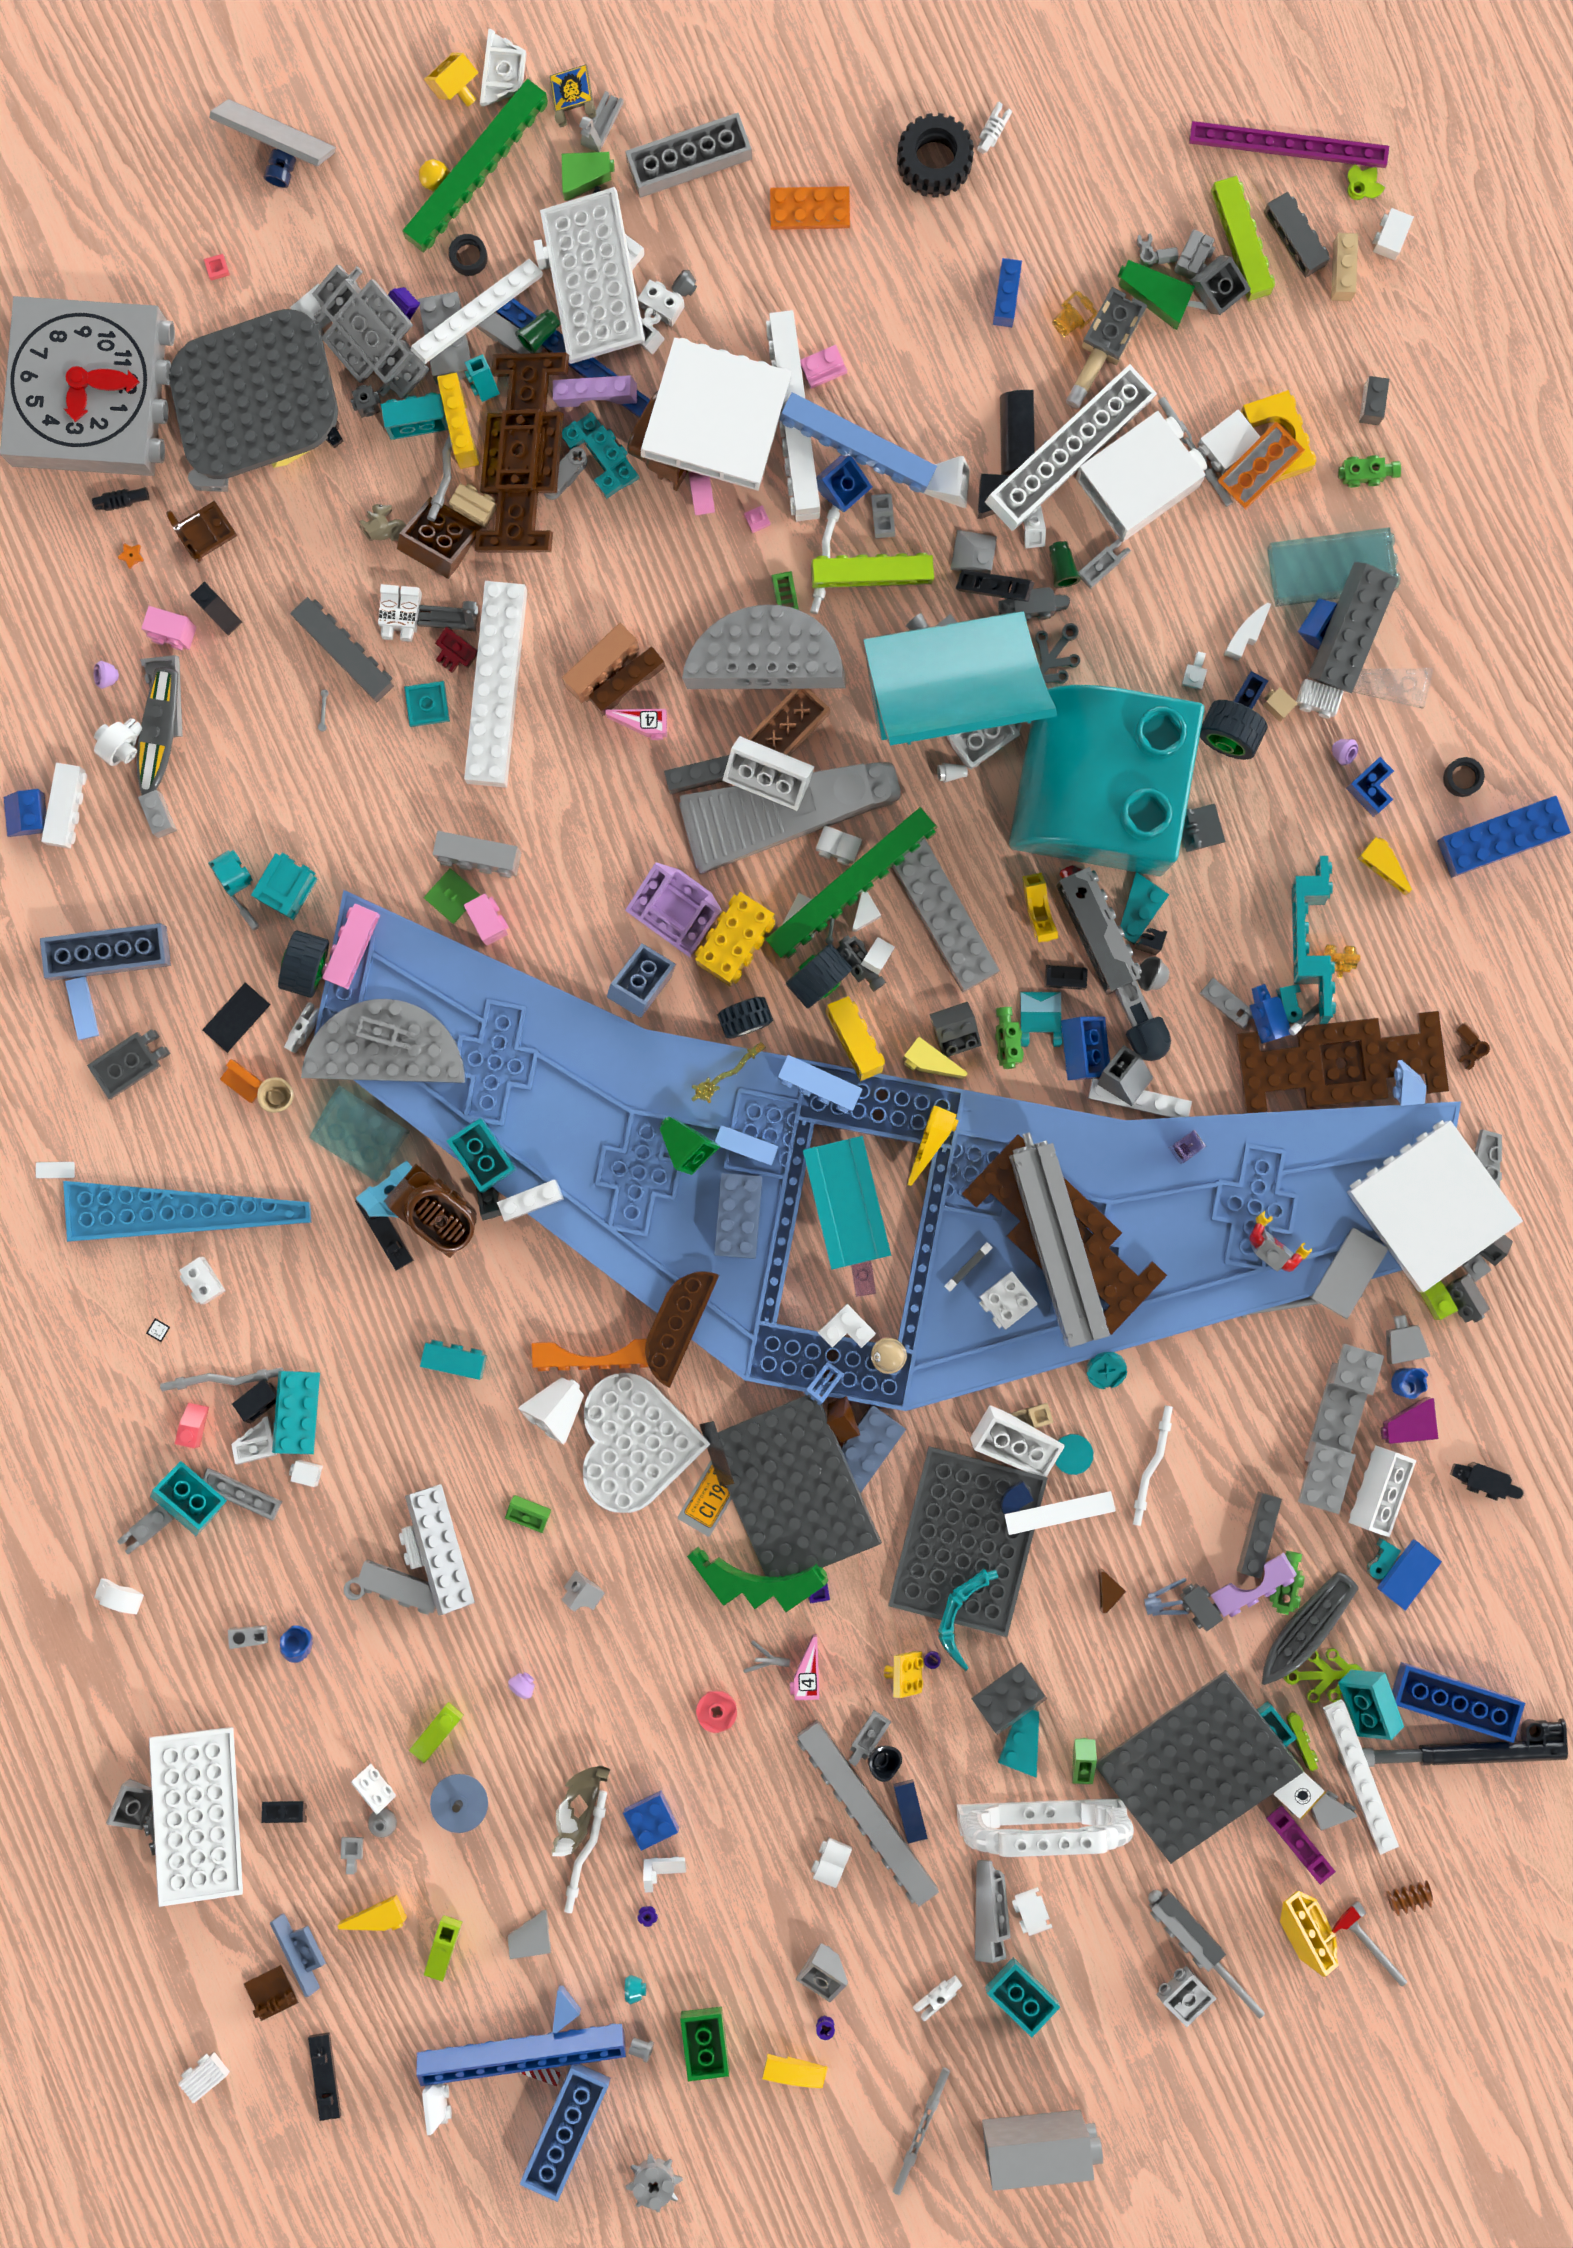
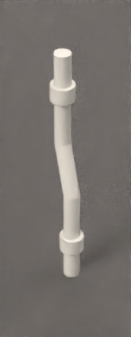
M832 505L828 512V522L822 539V556H828V558H830L831 536L835 523L838 522L840 516L839 509ZM825 588L814 589L811 613L818 614L821 601L824 600L826 594Z
M1165 1405L1162 1421L1159 1422L1158 1427L1160 1433L1156 1453L1142 1474L1138 1499L1135 1500L1134 1504L1136 1509L1133 1525L1141 1526L1143 1512L1147 1507V1502L1145 1501L1149 1480L1164 1456L1168 1431L1170 1432L1172 1425L1170 1419L1173 1407Z
M599 1791L597 1805L594 1806L593 1810L594 1820L590 1839L574 1861L570 1885L567 1886L566 1890L567 1900L564 1910L566 1913H572L574 1901L578 1897L579 1892L578 1882L582 1864L598 1840L601 1821L605 1817L606 1808H604L607 1797L606 1791Z

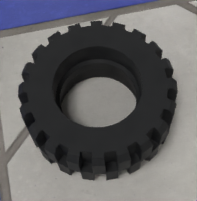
M932 113L926 114V118L919 116L915 119V124L910 122L906 126V131L902 132L898 144L897 165L899 166L900 176H903V182L906 185L911 184L912 191L916 193L919 190L922 196L927 197V194H933V198H938L939 194H943V196L950 195V190L955 192L960 189V183L964 184L972 168L974 145L973 140L970 139L971 134L967 129L964 130V124L960 121L956 123L955 117L950 115L948 118L944 117V113H938V116H933ZM937 142L944 144L952 151L954 160L946 167L934 169L922 164L916 154L923 145Z

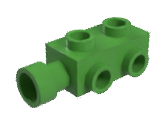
M1377 455L1368 456L1367 459L1349 457L1344 460L1342 467L1338 469L1339 479H1343V484H1348L1350 488L1359 487L1360 483H1368V486H1378L1380 482L1385 480L1386 476H1391V478H1400L1401 476L1400 461L1385 464V458H1379ZM1378 466V471L1373 470L1372 467ZM1352 468H1358V472H1354Z
M1012 1007L996 1008V1017L999 1018V1025L996 1026L995 1034L998 1045L997 1059L999 1060V1066H1003V1069L1016 1068L1015 1065L1022 1063L1024 1056L1023 1049L1021 1048L1020 1039L1022 1031L1019 1028V1022H1011V1016H1013ZM1000 1033H1003L1004 1039L1000 1037Z
M1286 1551L1285 1555L1297 1574L1294 1577V1582L1286 1587H1283L1282 1584L1276 1587L1277 1592L1270 1595L1269 1600L1273 1602L1272 1607L1277 1608L1276 1612L1289 1615V1611L1294 1612L1295 1608H1299L1301 1596H1298L1299 1588H1303L1305 1576H1302L1303 1571L1298 1570V1564L1301 1562L1303 1554ZM1284 1595H1289V1602L1283 1600Z

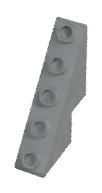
M1327 1790L1311 1808V1812L1317 1827L1322 1831L1358 1817L1354 1812L1356 1808L1346 1801L1342 1804L1337 1800V1795Z

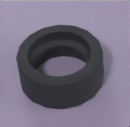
M462 234L456 237L449 247L450 261L458 273L465 276H474L485 268L488 254L483 241L479 237L472 234ZM462 246H476L480 252L479 260L472 265L461 264L457 259V251Z
M1458 758L1445 769L1443 776L1444 785L1448 792L1454 796H1470L1483 785L1485 778L1484 769L1473 758ZM1463 765L1470 767L1476 777L1475 783L1466 789L1456 786L1452 778L1453 771Z

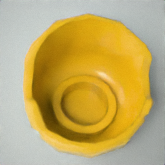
M436 159L428 160L419 169V181L424 188L435 191L448 176L450 170L441 161Z

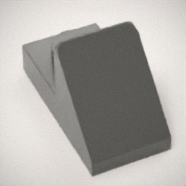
M493 1187L483 1193L476 1188L482 1221L501 1216L502 1214L497 1202L501 1201L499 1192Z

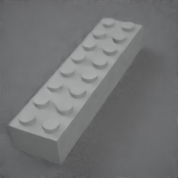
M924 839L919 843L921 846L915 852L911 853L909 851L904 856L905 860L897 867L893 865L892 868L963 993L998 974L1000 970L929 844Z

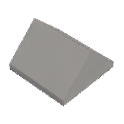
M132 1779L123 1783L106 1824L142 1830L143 1824L146 1822L144 1817L149 1815L148 1813L152 1807L151 1787Z

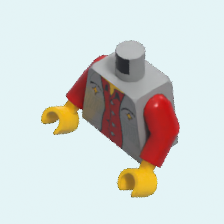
M1264 1211L1256 1217L1257 1224H1255L1249 1237L1251 1247L1259 1258L1277 1272L1281 1269L1291 1272L1303 1259L1307 1258L1312 1249L1309 1251L1305 1250L1303 1246L1306 1243H1302L1294 1254L1265 1230V1226L1272 1221V1216L1266 1219Z

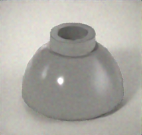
M385 1808L377 1815L375 1812H372L368 1820L370 1832L379 1838L388 1837L395 1831L397 1826L394 1813Z

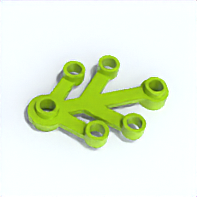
M1329 1648L1325 1653L1327 1659L1335 1661L1342 1670H1333L1315 1651V1657L1307 1660L1314 1662L1322 1671L1298 1672L1296 1669L1292 1672L1296 1675L1294 1680H1290L1289 1675L1283 1677V1679L1291 1685L1298 1683L1299 1680H1321L1313 1690L1307 1693V1699L1311 1703H1317L1320 1700V1695L1335 1679H1342L1350 1670L1363 1671L1362 1668L1357 1664H1348L1339 1656V1652L1336 1649ZM1331 1651L1336 1653L1334 1658L1329 1657ZM1339 1684L1335 1689H1331L1327 1693L1328 1699L1333 1703L1341 1699L1342 1692ZM1336 1692L1337 1698L1331 1699V1694ZM1312 1693L1317 1694V1698L1315 1700L1310 1699V1695Z

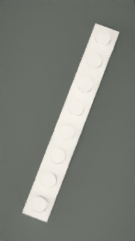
M530 259L526 260L411 345V351L426 364L539 280L543 272Z
M1341 1699L1323 1707L1378 1853L1381 1855L1399 1847L1344 1701Z

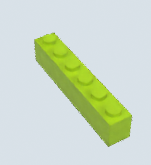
M1237 175L1214 182L1211 192L1235 264L1251 288L1246 293L1247 300L1252 301L1271 295L1275 286V279L1269 273V261L1267 256L1263 255L1262 240L1260 237H1257L1256 222L1254 219H1251L1249 213L1250 204L1243 195V183L1239 182Z
M899 553L895 556L877 554L876 557H868V555L861 554L854 558H848L847 555H838L836 558L817 556L811 563L812 588L932 584L934 580L933 555L917 553L915 556H907L906 553Z

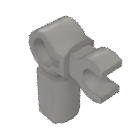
M1151 233L1148 234V241L1146 242L1141 240V235H1138L1137 245L1140 248V265L1150 268L1154 263L1178 262L1177 247L1159 249L1154 252L1151 246L1153 239Z

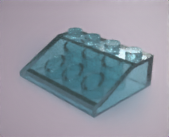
M338 1086L309 1138L377 1182L410 1131L344 1087Z

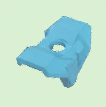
M408 1161L391 1170V1175L375 1187L369 1186L356 1197V1201L364 1208L369 1217L399 1218L388 1208L384 1200L387 1198V1194L412 1169Z

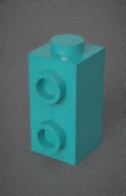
M483 354L465 362L467 367L465 375L469 383L473 382L470 384L474 396L479 395L481 401L484 402L500 394Z

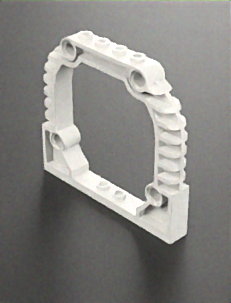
M1120 1798L957 1804V1825L964 1842L972 1849L999 1854L1002 1857L1100 1854L1130 1842L1134 1833L1133 1824L1127 1815V1808ZM1081 1822L1082 1824L1092 1825L1079 1829L1028 1831L1020 1829H995L999 1828L1000 1825Z

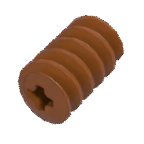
M1427 1880L1425 1881V1887L1421 1882L1417 1883V1889L1413 1884L1409 1885V1891L1406 1887H1401V1894L1397 1889H1393V1896L1389 1891H1386L1390 1907L1397 1916H1400V1909H1403L1408 1914V1907H1411L1416 1912V1905H1419L1424 1910V1903H1427L1432 1908L1433 1895Z

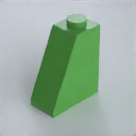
M609 152L561 154L564 201H569L611 180V172H615L614 159H610Z

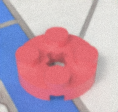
M712 1690L707 1692L700 1698L696 1708L697 1719L700 1725L712 1733H719L731 1728L737 1717L736 1702L731 1695L724 1691ZM717 1706L721 1707L722 1715L718 1714L717 1717H714L711 1709Z

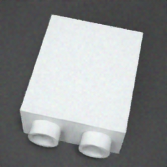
M1159 411L1082 464L1075 478L1123 542L1198 489L1206 476L1203 471L1207 469V464L1201 453L1195 448L1188 452L1180 441V438L1183 437L1180 425L1171 416L1164 419Z

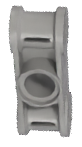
M572 448L560 461L557 493H544L547 499H557L586 468L588 461L586 453L582 448ZM575 457H577V458H580V457H581L582 460L579 461V460L577 459V460L575 461L574 458H575Z

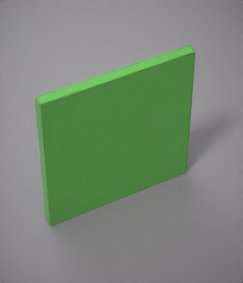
M450 868L423 898L454 925L466 911L464 904L479 897L480 894Z

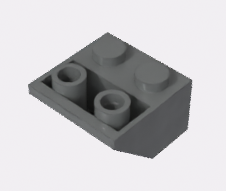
M968 1001L929 1014L939 1048L946 1057L982 1046L975 1016Z
M1123 1045L1103 1070L1098 1085L1132 1106L1152 1081L1153 1076L1142 1057Z

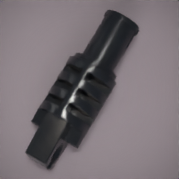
M146 487L131 491L123 489L106 492L102 496L92 498V504L95 510L111 511L130 507L135 502L150 500V496Z

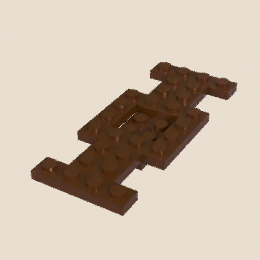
M567 352L493 355L492 375L494 377L509 376L506 410H502V413H487L480 492L483 494H498L495 531H476L475 551L478 553L552 551L553 532L550 530H535L538 493H557L564 414L561 411L546 412L549 375H568L569 354ZM518 446H522V452L519 455H515V449Z
M1439 1011L1417 1014L1418 1034L1381 1038L1379 1018L1304 1026L1297 1033L1299 1047L1261 1052L1258 1031L1236 1034L1246 1114L1268 1112L1265 1092L1304 1088L1306 1108L1387 1099L1389 1096L1386 1078L1395 1077L1394 1070L1397 1068L1398 1060L1405 1062L1418 1075L1425 1074L1427 1094L1448 1092L1449 1086ZM1338 1058L1345 1060L1346 1066L1344 1069L1337 1068L1336 1060Z
M1017 1134L961 1194L977 1208L991 1193L1019 1220V1223L1006 1237L1043 1271L1014 1175L1013 1166L1009 1155L1014 1154L1013 1150L1026 1147L1024 1139ZM1064 1178L1098 1296L1109 1305L1103 1313L1109 1333L1112 1335L1166 1278L1167 1274L1153 1261L1139 1275L1130 1269L1109 1249L1122 1232Z

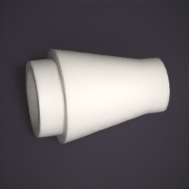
M942 763V765L937 766L938 780L944 783L967 777L968 775L966 765Z

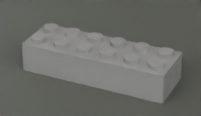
M739 112L625 151L627 163L640 198L752 160V149Z

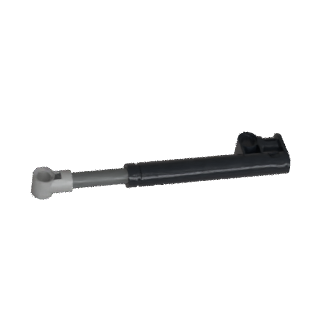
M1563 1718L1559 1719L1558 1722L1527 1719L1521 1725V1741H1514V1743L1507 1741L1433 1744L1430 1746L1419 1745V1749L1373 1751V1748H1362L1369 1767H1374L1375 1764L1420 1762L1421 1766H1429L1431 1764L1453 1765L1567 1760V1728ZM1536 1725V1732L1530 1735L1529 1729ZM1339 1752L1338 1760L1345 1767L1341 1754Z

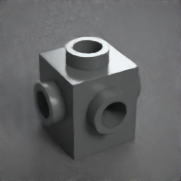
M362 385L352 391L354 398L350 400L354 411L358 410L361 418L373 416L380 412L378 404L381 403L378 391L374 392L371 385Z

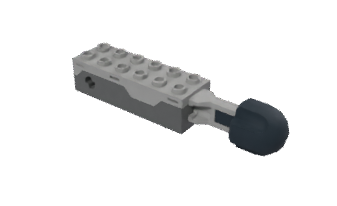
M1074 865L1062 869L1059 873L1061 880L1056 885L1057 890L1106 995L1116 992L1132 1026L1126 1032V1036L1133 1051L1139 1054L1143 1060L1155 1061L1161 1059L1167 1054L1171 1046L1169 1030L1162 1017H1152L1137 983L1141 978V968L1137 962L1134 963L1131 957L1133 951L1130 945H1126L1122 938L1125 937L1123 929L1120 925H1116L1114 920L1116 918L1115 912L1112 907H1108L1106 900H1108L1104 889H1100L1097 884L1099 881L1095 870L1091 871L1090 867L1081 869ZM1080 893L1083 897L1078 898L1076 894Z

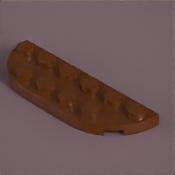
M694 1272L676 1281L668 1290L648 1334L645 1347L648 1366L655 1378L669 1388L720 1276L719 1274Z

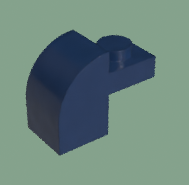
M1023 1481L1011 1486L1003 1494L1001 1499L1003 1515L1021 1511V1507L1034 1501Z

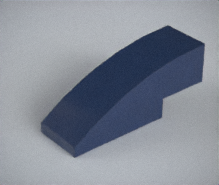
M911 1779L893 1784L908 1844L928 1839L914 1780Z

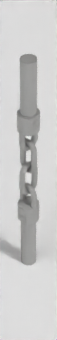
M1162 397L1159 399L1158 402L1166 415L1173 417L1180 425L1183 433H1187L1188 437L1185 439L1183 437L1180 438L1182 442L1187 444L1191 450L1193 448L1198 450L1207 463L1206 457L1199 448L1195 447L1191 441L1192 436L1183 421L1179 420L1166 398ZM1207 465V469L1204 470L1208 482H1211L1225 506L1231 505L1233 501L1226 490L1218 483L1217 474L1213 468L1210 469Z
M945 2067L942 2068L933 2093L928 2098L912 2145L903 2160V2167L893 2189V2193L897 2195L901 2194L910 2169L915 2164L917 2152L922 2144L925 2132L940 2102V2095L950 2073V2070ZM928 2109L932 2110L930 2115L927 2114ZM924 2120H926L927 2122H926L925 2127H924V2129H923V2128H922V2125H923V2123H924ZM918 2134H922L919 2143L916 2142Z

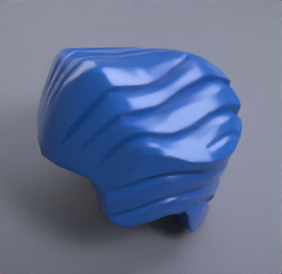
M1399 1368V1370L1394 1372L1391 1380L1393 1392L1405 1398H1417L1428 1389L1426 1380L1428 1373L1422 1368Z
M291 1626L280 1638V1652L282 1656L292 1663H298L303 1661L304 1658L306 1659L311 1652L313 1644L311 1632L302 1626Z

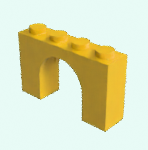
M457 372L438 376L437 380L452 447L460 469L480 465L478 454L470 431L465 410L467 405Z
M1289 390L1245 404L1240 411L1253 428L1277 421L1305 449V452L1273 483L1309 472L1316 463L1315 453L1309 447V436L1306 432L1304 433L1302 428V417L1300 414H1297L1295 408L1296 400Z

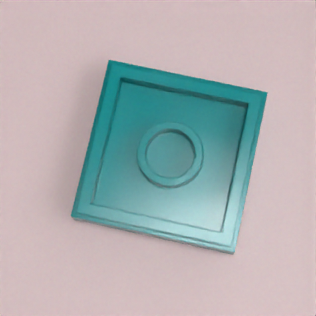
M444 681L404 686L410 727L450 722Z

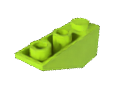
M443 1915L432 1944L424 1976L444 1981L463 1921Z

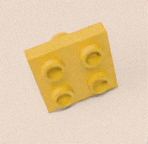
M922 1651L894 1655V1666H885L884 1672H889V1674L884 1673V1677L886 1679H893V1697L903 1698L922 1693V1668L924 1665Z

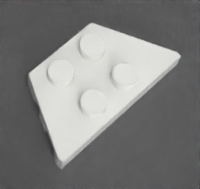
M488 29L480 105L483 107L513 96L524 81L526 50L513 45L506 38L503 39L495 34V31L492 29Z

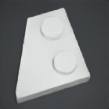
M264 1417L254 1428H250L243 1437L238 1438L231 1444L236 1465L277 1455V1453H272L273 1432L270 1417Z

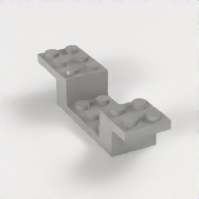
M1343 1344L1338 1363L1332 1362L1304 1459L1309 1464L1298 1502L1339 1514L1356 1456L1351 1453L1367 1394L1373 1395L1384 1355Z

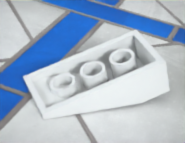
M989 1405L970 1437L975 1451L1023 1471L1047 1477L1065 1447L1064 1444L991 1405Z

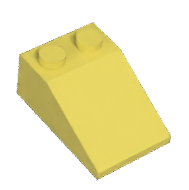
M920 1037L916 1039L903 1057L904 1065L912 1071L916 1069L920 1072L964 1079L968 1074Z

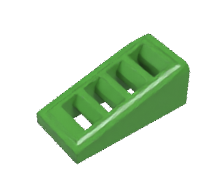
M792 571L771 575L777 605L782 606V604L793 602L791 608L799 610ZM788 578V583L778 584L777 580ZM790 587L789 591L779 592V588ZM791 594V599L781 600L780 596Z

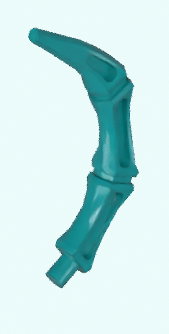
M986 1569L981 1570L976 1576L955 1588L953 1593L949 1594L938 1629L940 1633L938 1637L941 1644L965 1672L968 1670V1666L954 1641L955 1616L963 1605V1601H966L978 1589L988 1586L989 1580L998 1578L996 1570L987 1572Z

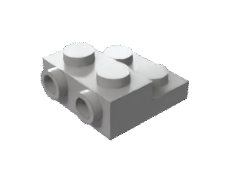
M1187 1966L1183 1969H1177L1174 1973V1978L1168 1983L1161 1984L1159 1992L1156 1994L1161 2002L1186 2027L1217 1999Z

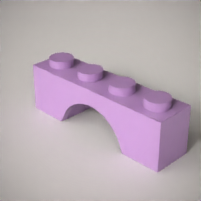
M631 375L553 380V401L560 408L579 407L582 402L590 400H604L616 404L637 403V383Z
M1284 1553L1264 1564L1265 1576L1260 1586L1245 1590L1229 1583L1211 1595L1223 1617L1228 1614L1230 1617H1233L1241 1612L1240 1608L1247 1604L1248 1607H1251L1259 1602L1258 1597L1262 1595L1268 1597L1277 1592L1275 1588L1281 1584L1283 1587H1286L1294 1582L1293 1578L1297 1574Z

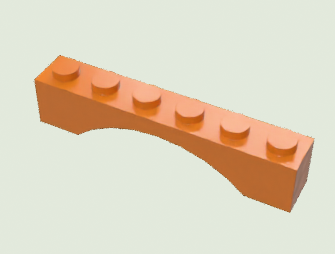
M634 1339L617 1352L596 1357L571 1353L555 1342L532 1343V1368H537L538 1371H550V1367H558V1371L570 1370V1366H578V1370H590V1366L599 1365V1369H611V1365H619V1368H631V1364H639V1368H649L645 1355L647 1339Z

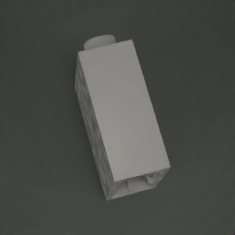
M1081 2110L982 2120L986 2163L993 2191L1094 2180L1093 2165L1103 2164L1102 2145L1100 2137H1097L1095 2123L1085 2124Z

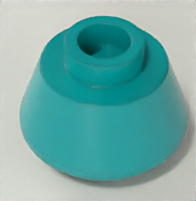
M629 1975L625 1978V2001L630 2005L641 2001L642 1997L646 1996V1983H643L641 1978Z

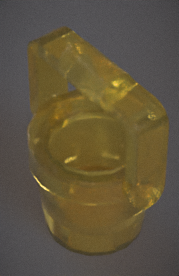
M1075 291L1060 305L1063 309L1052 321V324L1063 337H1066L1078 327L1082 330L1096 317L1097 311L1086 295L1083 296L1080 291ZM1075 295H1077L1085 308L1089 309L1093 314L1086 322L1079 312L1068 303Z

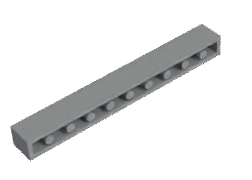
M818 1719L797 1734L799 1739L797 1744L803 1752L805 1750L808 1751L811 1756L809 1757L810 1762L815 1768L819 1767L823 1772L821 1777L827 1785L831 1784L835 1789L833 1794L839 1802L843 1800L847 1806L845 1810L851 1819L855 1817L858 1821L857 1827L862 1835H868L871 1840L869 1844L876 1853L878 1851L883 1856L881 1861L888 1870L891 1868L896 1874L893 1877L900 1887L903 1885L908 1892L905 1894L912 1904L916 1902L918 1907H920L939 1893L934 1881Z

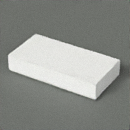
M877 937L861 965L879 975L895 946Z

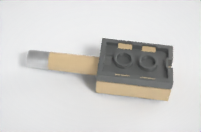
M1114 287L1109 291L1083 340L1082 348L1088 350L1091 354L1066 399V403L1072 408L1078 409L1081 406L1105 360L1117 366L1145 314L1146 304L1135 298L1132 301L1126 299V294Z

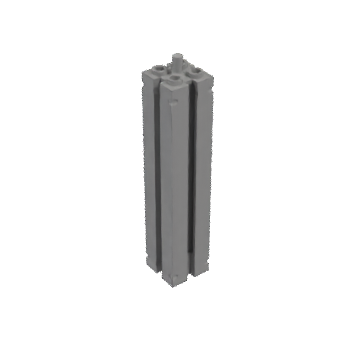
M1030 1132L1022 1134L1026 1147L1013 1150L1014 1154L1009 1155L1063 1335L1064 1344L1071 1348L1092 1340L1108 1337L1110 1333L1055 1153L1054 1144H1048L1047 1140L1033 1144Z

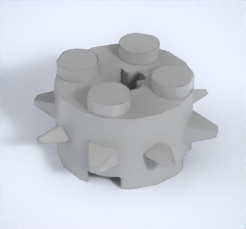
M648 2154V2159L639 2166L631 2165V2169L635 2173L634 2181L627 2184L626 2189L633 2191V2195L637 2200V2207L643 2205L656 2210V2212H660L661 2207L665 2206L670 2200H678L674 2194V2186L683 2181L681 2176L674 2175L671 2159L664 2161L657 2158L655 2160L652 2154Z

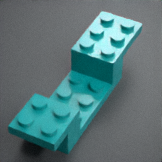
M1320 856L1315 866L1316 876H1296L1291 886L1294 984H1318L1319 1024H1328L1330 1019L1333 1018V1014L1336 1013V1002H1332L1333 994H1335V982H1332V974L1335 973V962H1331V955L1307 956L1309 954V942H1306V937L1309 934V922H1305L1306 914H1308V905H1325L1327 899H1330V894L1333 893V883L1329 882L1330 874H1332V862H1329L1328 856Z

